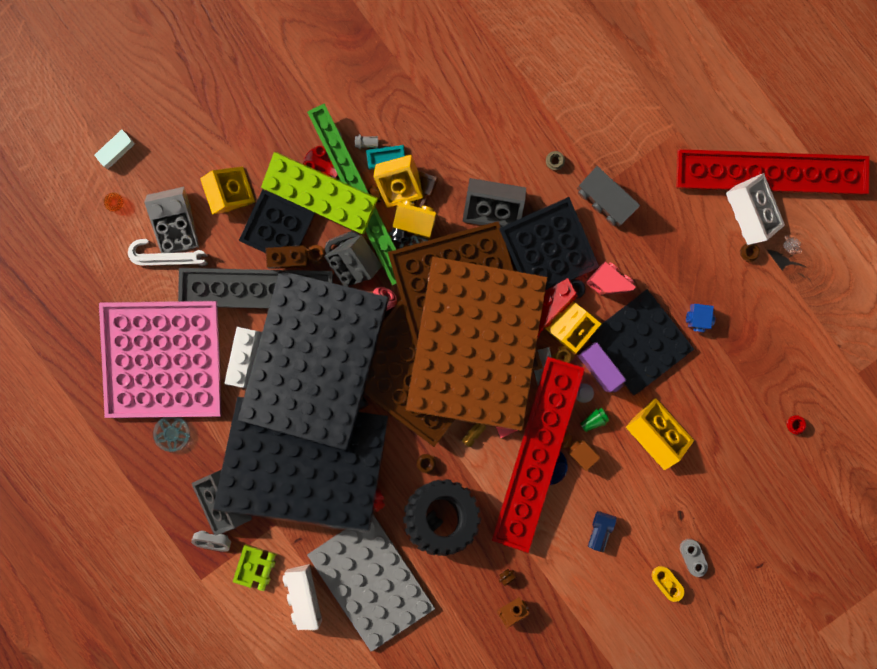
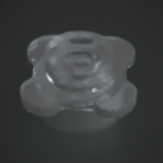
M786 235V241L783 243L784 248L790 254L802 253L799 240Z

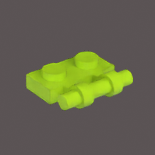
M245 544L233 583L251 588L253 582L256 581L259 582L257 589L265 591L266 585L270 582L269 575L271 569L274 568L276 563L274 561L276 553L269 552L267 558H262L263 549ZM259 564L264 566L262 575L256 574Z

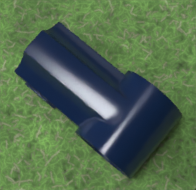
M601 511L596 512L592 524L593 530L588 543L589 548L604 552L609 535L615 527L616 516Z

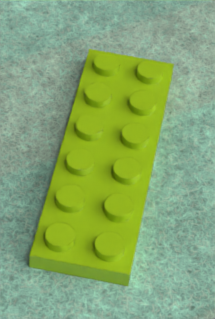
M278 152L273 153L261 188L360 234L365 233L378 198Z

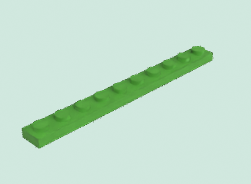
M325 103L307 111L340 180L368 193ZM375 207L366 228V233L391 284L394 285L396 280L388 252L396 250Z

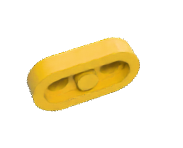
M665 566L656 567L652 571V580L667 599L672 602L680 601L684 596L683 586ZM663 572L664 577L659 579L658 574ZM671 588H676V592L671 594Z

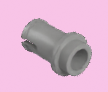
M361 134L355 136V148H378V136H361Z

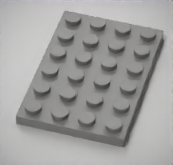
M372 514L370 532L344 529L307 555L370 651H373L435 609V606L374 514Z

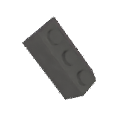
M598 166L577 187L579 190L578 194L584 200L588 199L592 202V207L598 213L602 212L607 216L606 220L612 226L616 225L619 227L640 206Z
M470 178L462 222L486 225L499 221L500 227L520 219L525 203L526 187Z
M221 470L191 483L214 535L229 531L252 520V517L248 515L213 510Z

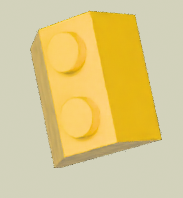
M412 155L375 165L373 177L387 208L398 205V202H411L423 198L418 169Z
M243 166L212 170L200 178L212 214L229 212L255 202Z

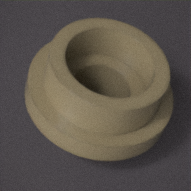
M558 151L550 152L546 157V165L551 170H559L565 163L563 154ZM557 158L558 164H553L552 159Z

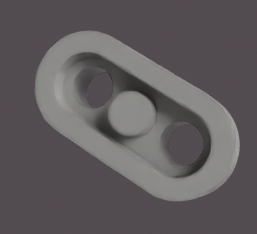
M206 531L194 533L191 541L197 547L222 552L229 551L231 540L228 539V536L224 534L213 535Z
M693 539L683 540L680 544V552L688 571L695 577L705 575L708 565L700 545ZM693 546V552L689 553L688 548ZM697 564H701L700 570L695 569Z

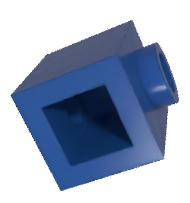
M691 304L690 312L688 311L686 314L688 327L693 328L694 332L705 333V329H711V326L715 324L714 306Z

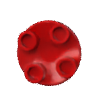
M316 146L305 155L304 165L335 179L338 177L324 146Z

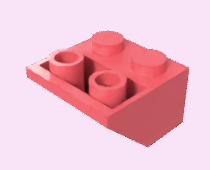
M605 262L600 265L586 282L600 295L627 293L636 288L633 285L634 281L627 275L622 276L618 273L619 269L611 262L609 264Z

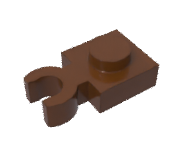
M419 171L423 193L420 204L422 207L427 205L426 196L433 195L438 178ZM417 200L411 202L414 203V205H416Z

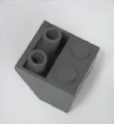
M362 235L348 239L324 256L342 284L346 287L372 279L382 267V264Z

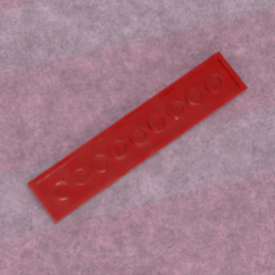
M678 149L676 188L730 190L734 186L764 173L771 192L869 194L870 156Z
M547 357L492 541L529 553L583 378L584 367Z

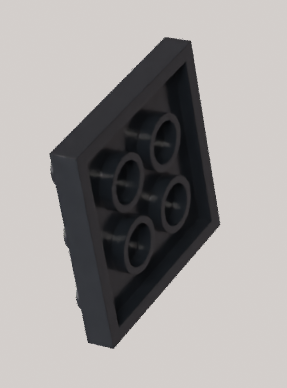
M262 189L239 241L266 253V248L301 246L316 213Z

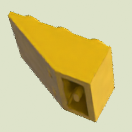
M572 302L552 320L549 327L546 326L544 329L573 354H576L601 323L582 307Z

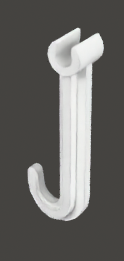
M147 239L134 241L128 249L129 259L139 266L192 264L206 266L208 264L205 260H200V257L208 256L202 250L192 253L137 254L136 248L140 245L148 244L149 241Z

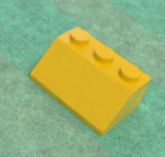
M656 398L642 409L626 426L631 435L637 439L663 470L679 462L694 442L691 436Z

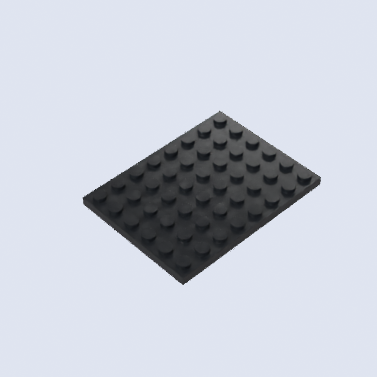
M279 271L238 420L348 450L389 297Z
M237 397L213 510L370 532L389 417L358 412L349 449L344 450L239 421L238 417L244 397Z

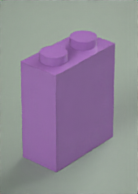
M598 343L590 344L577 354L604 391L615 393L624 386L622 383L625 381V378Z

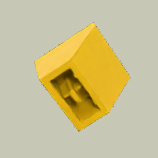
M409 201L398 202L393 228L430 239L436 220V212H433V208L422 206V208L415 207L414 203Z

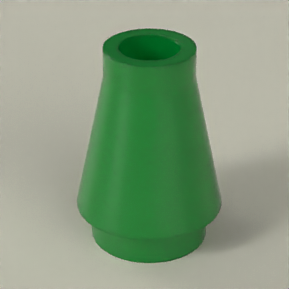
M600 408L593 411L580 424L587 433L590 430L607 425L610 419L604 409Z

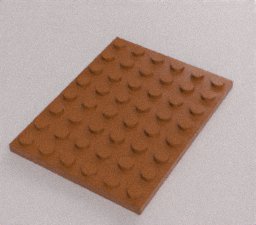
M432 257L406 411L522 431L547 277Z

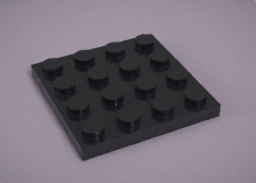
M566 197L498 228L517 272L547 277L545 291L567 278L572 280L599 268L570 197Z
M648 289L644 290L604 321L589 338L591 343H598L625 378L623 384L633 396L694 350Z

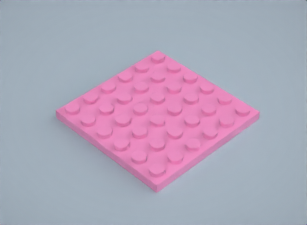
M217 301L99 303L105 418L221 416Z

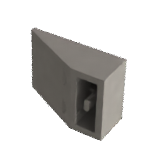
M185 187L146 196L144 203L161 253H174L199 247Z

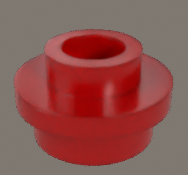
M793 415L788 418L786 427L792 434H801L806 429V421L801 416ZM795 421L798 422L797 428L793 427V423Z

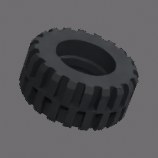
M445 479L442 481H432L414 491L415 493L408 499V505L404 508L406 517H403V523L407 525L405 531L406 534H410V541L413 544H417L419 550L426 551L430 555L445 556L466 549L467 545H471L474 541L473 537L479 532L477 525L481 524V518H478V513L481 510L480 507H476L475 502H477L475 496H470L471 491L467 487L462 488L461 483H453L452 480ZM435 500H446L456 510L458 517L457 526L454 532L448 536L436 535L427 524V508Z

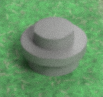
M580 384L576 399L582 403L589 402L594 396L593 388L588 384Z

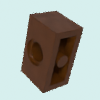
M307 247L266 248L267 268L308 267Z

